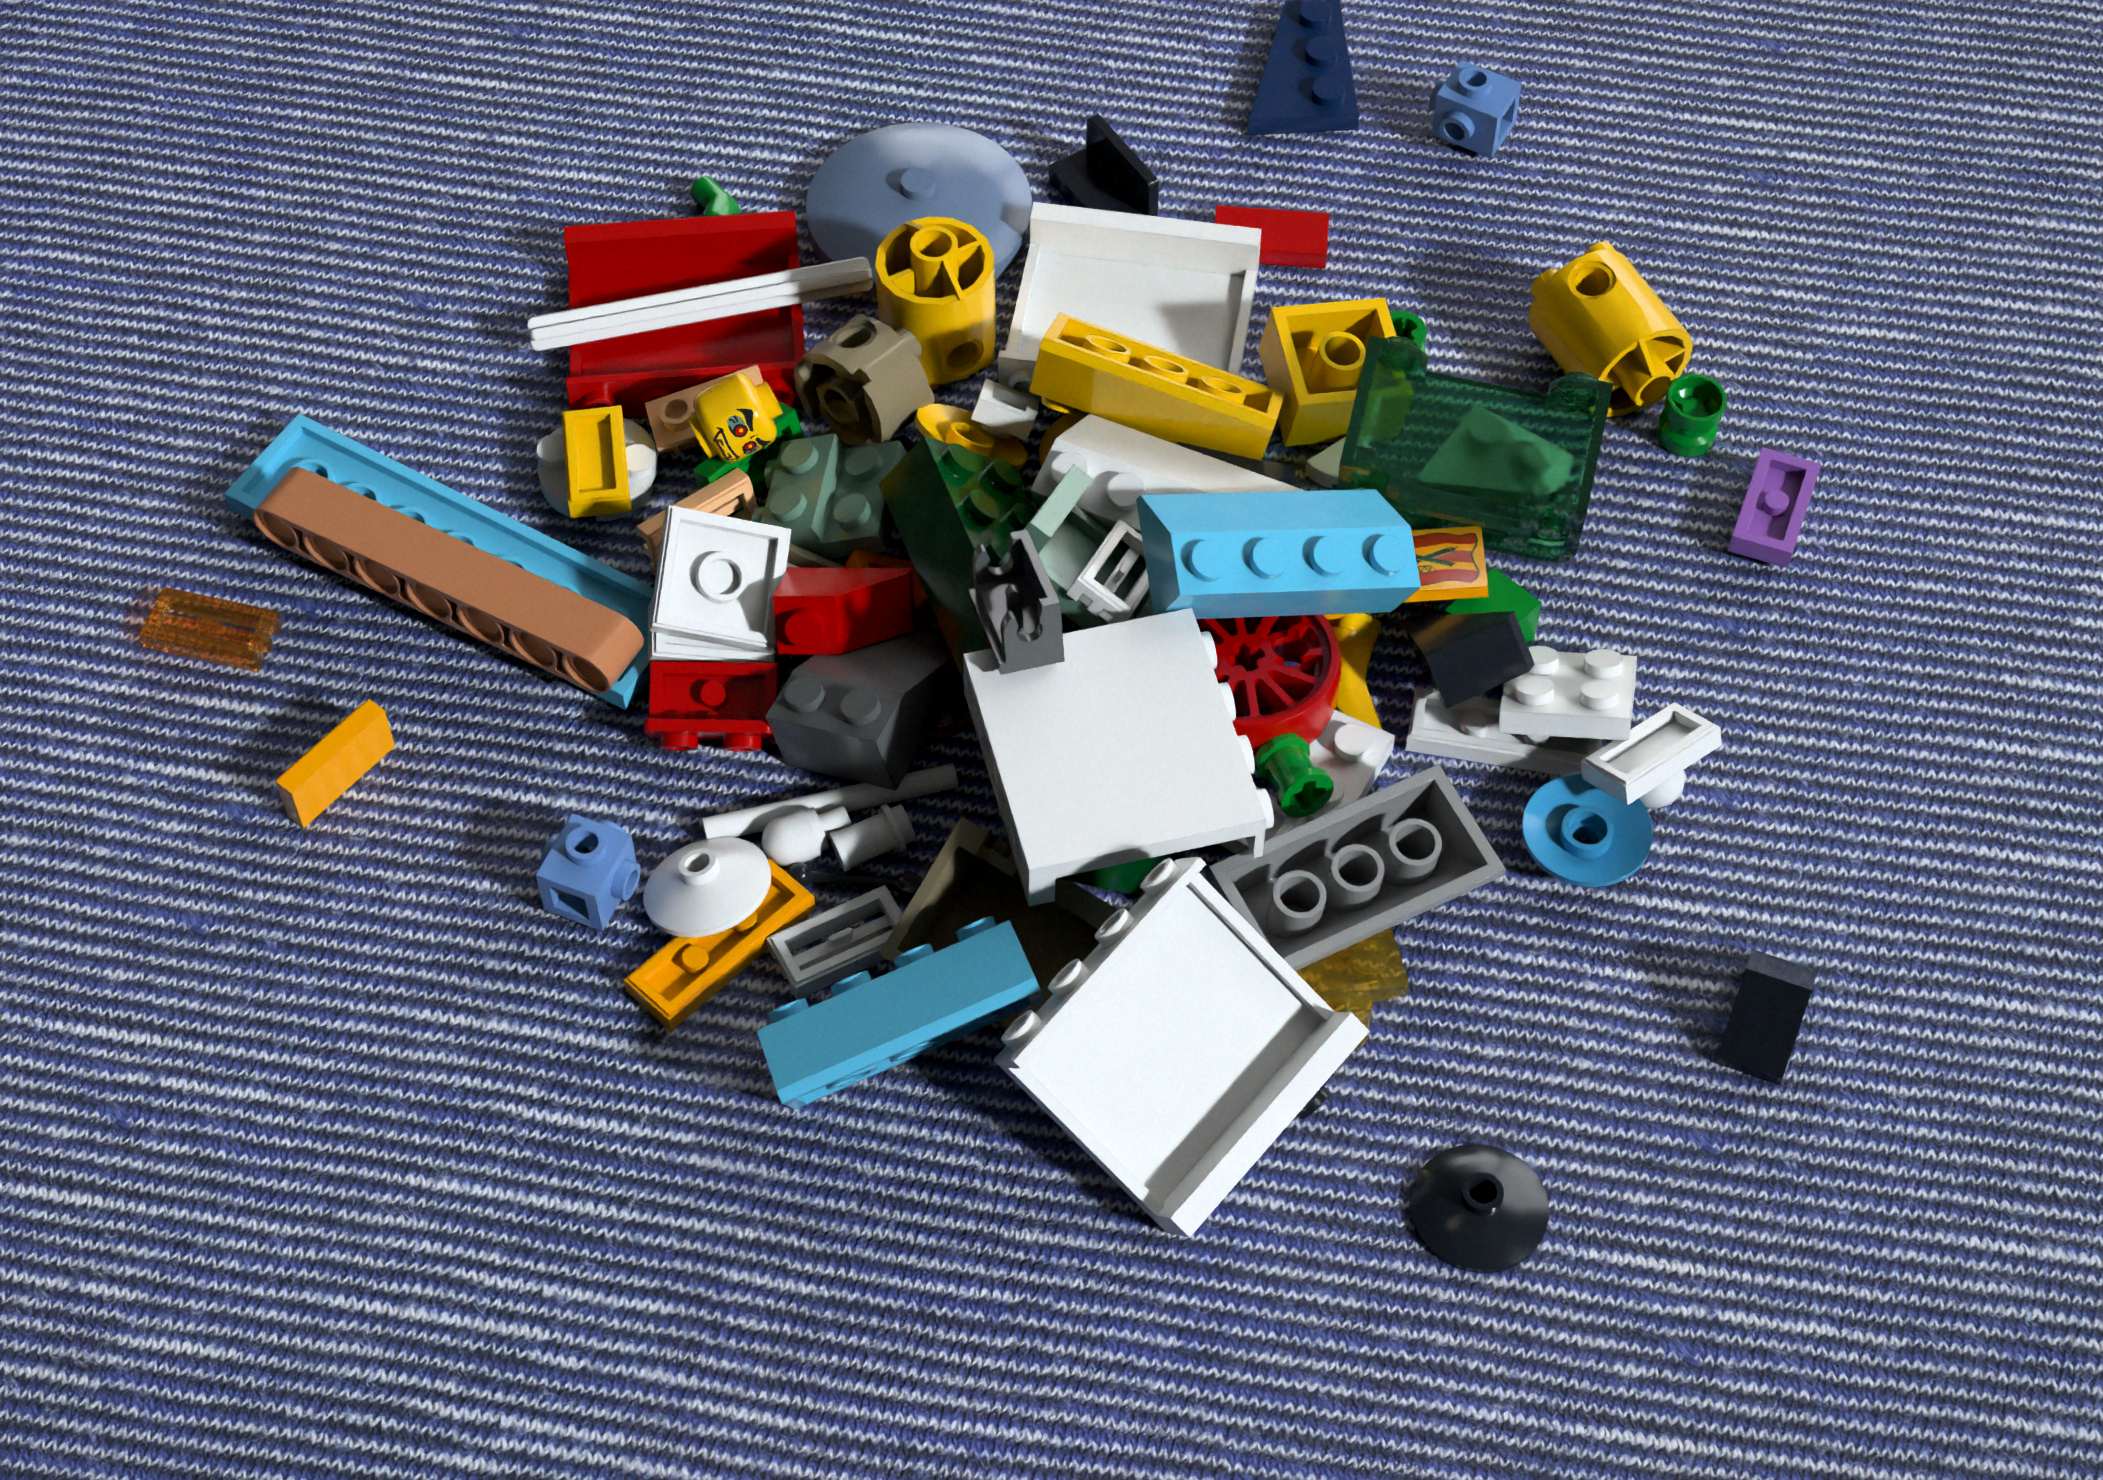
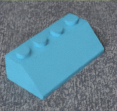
M1376 489L1140 495L1136 499L1154 615L1192 608L1196 619L1392 612L1421 587L1411 526Z
M993 916L983 918L956 931L959 942L934 953L930 943L916 947L893 959L897 969L873 980H871L868 971L860 972L832 985L830 988L834 997L809 1007L806 999L803 998L768 1013L771 1025L757 1030L781 1103L792 1109H799L1043 1002L1044 998L1010 920L996 925Z

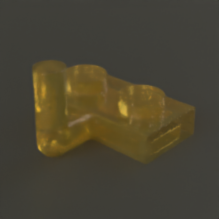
M1391 928L1296 971L1335 1012H1352L1368 1030L1373 1002L1406 996L1409 986V980ZM1368 1034L1355 1049H1359L1366 1044Z

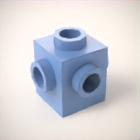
M1460 60L1448 79L1441 77L1431 93L1429 109L1434 110L1431 135L1492 158L1516 124L1522 83Z
M572 813L560 835L553 834L548 839L541 855L540 869L536 874V879L544 910L603 931L620 900L627 901L633 895L640 879L641 866L636 861L631 834L626 833L620 826L605 819L593 821Z

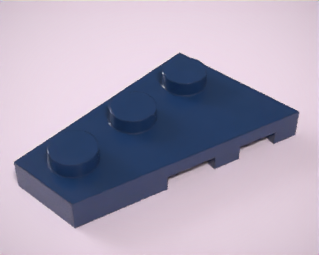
M1340 0L1285 1L1248 120V136L1357 130L1359 111Z

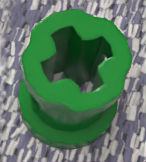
M1296 733L1282 734L1269 739L1257 750L1254 764L1257 773L1274 785L1278 792L1277 803L1286 816L1301 818L1314 814L1324 807L1332 796L1334 785L1327 772L1315 767L1309 758V745L1304 738L1299 737Z

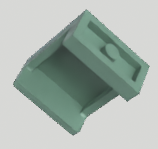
M1073 464L1023 530L1027 529L1060 601L1061 613L1084 630L1108 625L1113 615L1103 609L1098 616H1095L1087 610L1093 600L1082 594L1075 601L1066 593L1110 531L1075 505L1094 479ZM1120 540L1094 579L1101 585H1104L1130 546ZM1008 551L998 563L1000 566L1008 562L1010 558ZM1139 555L1114 592L1121 600L1124 601L1146 568L1144 557ZM1150 588L1128 620L1154 615Z

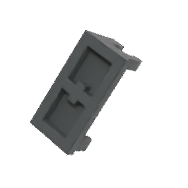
M1025 529L1009 534L1007 550L1010 558L1001 567L994 568L988 566L990 559L983 544L978 545L972 556L975 588L968 589L969 600L1000 675L1065 662L1060 601L1028 530Z

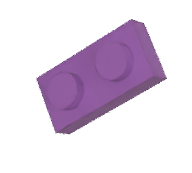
M1762 447L1728 551L1788 568L1821 464Z

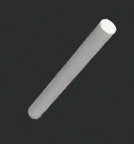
M950 763L906 773L896 791L867 783H860L702 818V823L707 840L717 837H739L764 831L768 823L776 817L802 807L804 810L813 807L817 815L843 805L847 812L955 789L958 788V780L954 764Z

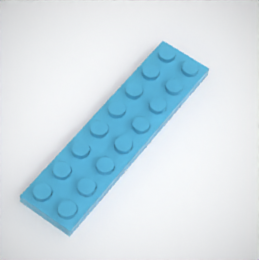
M298 414L224 493L230 510L253 521L252 512L292 467L309 470L627 617L642 633L644 646L607 693L589 692L626 710L650 681L651 664H648V605L653 597L654 588L301 414Z

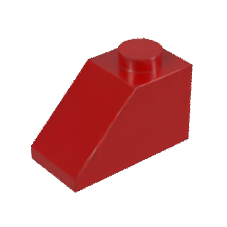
M789 567L773 594L778 654L841 655L914 631L916 626L911 568Z

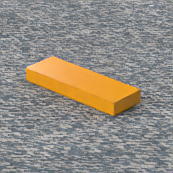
M770 858L767 859L772 876L769 891L761 905L748 918L728 930L710 936L698 938L675 936L624 979L626 992L669 1031L675 1029L768 949L767 937L798 924L816 909L815 897Z

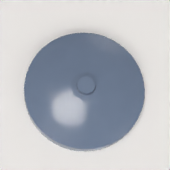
M929 122L902 123L875 129L850 140L832 153L820 166L811 181L806 197L808 236L814 253L821 264L857 257L867 258L872 271L873 286L869 291L861 293L876 299L875 262L877 249L889 232L908 221L929 216L947 217L974 226L988 239L994 253L995 281L1002 277L1016 263L1030 238L1032 196L1028 180L1022 168L1006 150L992 140L976 132L948 124Z

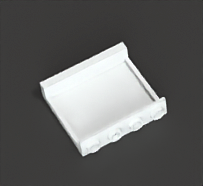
M1033 202L1030 215V245L1006 350H999L998 383L1041 400L1042 396L1029 392L1043 336L1059 312L1240 376L1259 270L1261 229Z
M1192 608L1064 633L1065 662L1000 675L990 649L963 654L964 694L1028 906L1055 901L1056 878L1246 838L1253 858L1263 856L1266 829L1274 826L1271 800L1265 788L1256 790L1251 776L1254 773L1255 764L1250 741L1246 735L1237 736L1232 722L1236 718V710L1231 688L1227 682L1218 683L1214 669L1217 668V654L1212 635L1209 631L1200 632Z
M1200 857L1182 858L1175 861L1168 858L1158 864L1141 883L1140 888L1145 894L1129 911L1125 908L1118 910L1101 925L1095 934V939L1099 944L1083 962L1079 959L1071 961L1053 978L1048 986L1053 995L1036 1014L1032 1010H1028L1008 1027L1001 1038L1006 1046L994 1059L1166 1233L1189 1238L1370 1032L1352 1012H1335L1199 873L1206 865Z

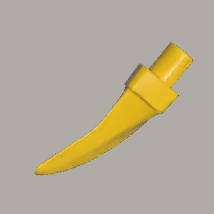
M1353 613L1339 619H1327L1336 635L1342 662L1340 694L1337 707L1344 714L1382 729L1366 683V673L1374 643L1377 641L1381 622L1365 613Z

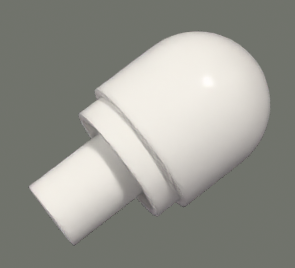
M844 805L817 815L813 807L806 810L802 807L776 817L768 823L763 831L762 847L768 859L770 858L777 865L790 867L794 863H803L821 856V852L829 849L827 841L829 833L840 831L852 825Z

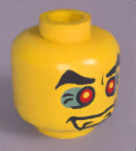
M738 372L696 394L693 400L695 412L687 415L699 443L709 458L718 455L725 462L734 463L775 441L777 428L773 419L783 414L766 381L755 386L749 376Z

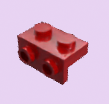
M651 661L649 718L644 719V733L651 740H660L659 748L663 750L694 751L698 750V741H723V750L761 751L762 742H776L765 716L779 695L780 667L777 663Z

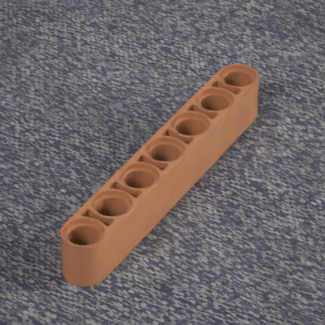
M292 467L252 512V519L256 527L277 545L589 691L598 694L607 693L644 646V638L640 630L622 614L309 470Z

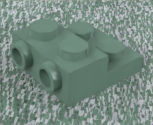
M835 433L782 441L778 458L767 461L765 465L764 478L769 492L765 506H758L754 509L752 521L791 529V544L827 559L850 556L855 549L870 553L887 551L894 519L878 484L907 452L900 441L845 449Z

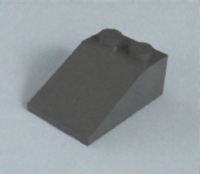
M915 627L914 631L841 655L812 656L793 670L765 718L786 765L896 791L959 683L961 675L943 633Z

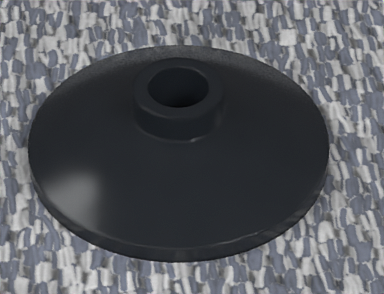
M1469 1144L1445 1150L1425 1164L1418 1173L1412 1187L1410 1217L1420 1241L1438 1259L1464 1271L1493 1273L1507 1270L1520 1264L1538 1248L1548 1225L1549 1203L1546 1191L1539 1177L1523 1160L1497 1147ZM1470 1192H1485L1491 1195L1494 1200L1486 1204L1478 1203L1472 1199Z

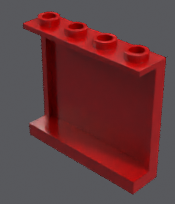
M795 210L564 226V245L569 267V310L800 268ZM802 303L570 346V377L566 378L570 409L573 411L621 405L624 419L649 418L645 406L646 402L758 365L763 382L766 381L777 401L790 407H802L803 405L796 391L794 379L795 366L804 358L802 356L805 355Z

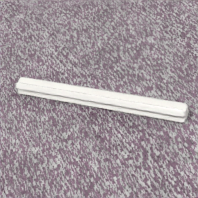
M857 257L533 316L528 319L527 327L531 345L535 351L539 352L866 292L872 289L873 277L867 258Z

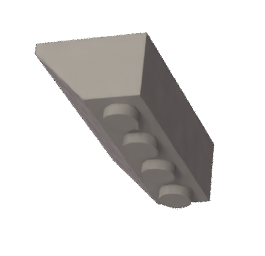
M1438 764L1265 841L1263 856L1253 858L1250 849H1247L1209 866L1206 880L1297 971L1505 875L1506 868Z

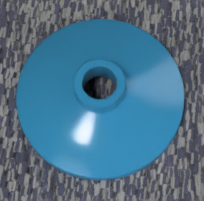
M1582 774L1562 776L1544 784L1529 799L1522 819L1523 841L1535 863L1556 879L1576 886L1603 887L1629 878L1646 861L1653 841L1652 821L1646 807L1639 798L1626 805L1583 780ZM1585 838L1593 844L1580 843L1575 839Z

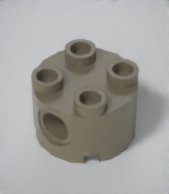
M863 314L855 315L802 356L804 358L796 364L794 369L796 391L805 411L813 422L822 416L831 426L824 434L835 433L845 449L888 442L914 421L919 408L926 407L935 402L934 394L929 387V381L918 359L922 355V347L915 335L902 327L894 331L883 322Z

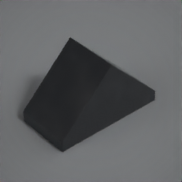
M1514 611L1408 616L1403 622L1422 672L1446 709L1529 672L1535 665Z
M1752 949L1715 1064L1780 1085L1812 993L1817 970Z

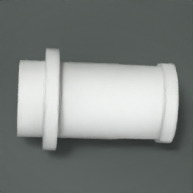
M887 804L880 806V814L840 831L829 833L831 845L844 872L850 870L855 865L895 848L899 853L907 850L906 844L916 840L911 822L901 804L891 809Z

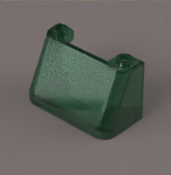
M1370 335L1339 464L1337 490L1376 489L1411 526V530L1480 526L1485 550L1553 563L1566 562L1573 559L1577 554L1588 510L1614 383L1600 381L1588 373L1570 372L1564 377L1553 380L1549 385L1548 394L1427 371V355L1419 349V346L1414 341L1401 336L1381 338Z

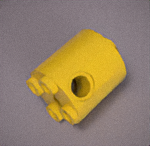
M929 216L908 221L889 232L877 249L875 262L879 321L890 326L894 331L902 327L915 335L922 347V355L918 359L923 366L931 390L937 389L941 384L966 379L978 370L990 366L995 358L996 306L994 253L988 239L974 226L947 217Z
M1606 241L1594 244L1583 256L1575 258L1560 270L1549 269L1543 272L1531 285L1530 292L1535 299L1530 306L1528 323L1532 332L1596 413L1606 417L1622 416L1655 404L1666 396L1671 383L1680 377L1690 361L1693 343L1689 333L1629 260Z

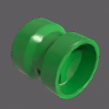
M1687 374L1675 379L1667 391L1664 408L1656 426V436L1661 445L1669 452L1683 457H1695L1707 452L1715 441L1718 424L1727 406V395L1723 387L1714 379L1703 374Z

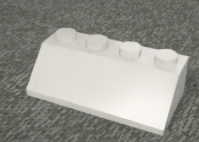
M1093 414L1087 415L1055 439L1030 489L1038 511L1069 469L1075 464L1094 479L1075 505L1109 531H1111L1118 520H1121L1139 534H1141L1136 499L1140 495L1306 491Z

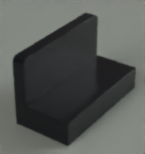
M1098 113L1087 117L1086 148L1050 164L1049 182L1074 207L1158 217L1159 181L1157 177Z

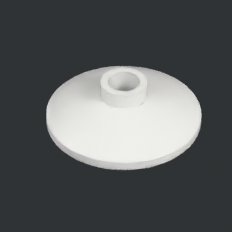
M734 837L703 839L680 848L656 867L644 889V907L651 922L667 934L684 938L714 935L741 923L761 905L771 885V868L762 850L749 841Z

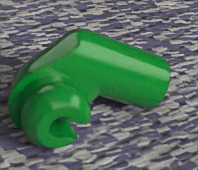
M703 176L692 185L690 196L704 209L703 215L705 217L741 214L737 202L711 177Z

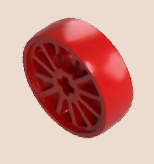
M1323 614L1196 619L1200 632L1209 631L1212 635L1217 654V668L1214 669L1218 683L1227 682L1234 698L1236 714H1247V717L1236 716L1232 722L1237 736L1246 735L1248 737L1254 757L1257 750L1269 739L1282 734L1296 733L1299 737L1304 738L1308 745L1320 736L1330 722L1338 703L1342 668L1341 654L1336 635ZM1284 661L1297 662L1299 665L1285 666ZM1293 698H1303L1301 701L1298 702L1293 700ZM1268 704L1276 712L1264 716L1259 713Z

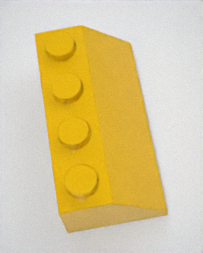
M1060 312L1043 336L1029 392L1042 396L1040 401L1043 405L1059 412L1070 414L1074 413L1075 409H1079L1174 444L1182 442L1262 461L1285 395V392Z

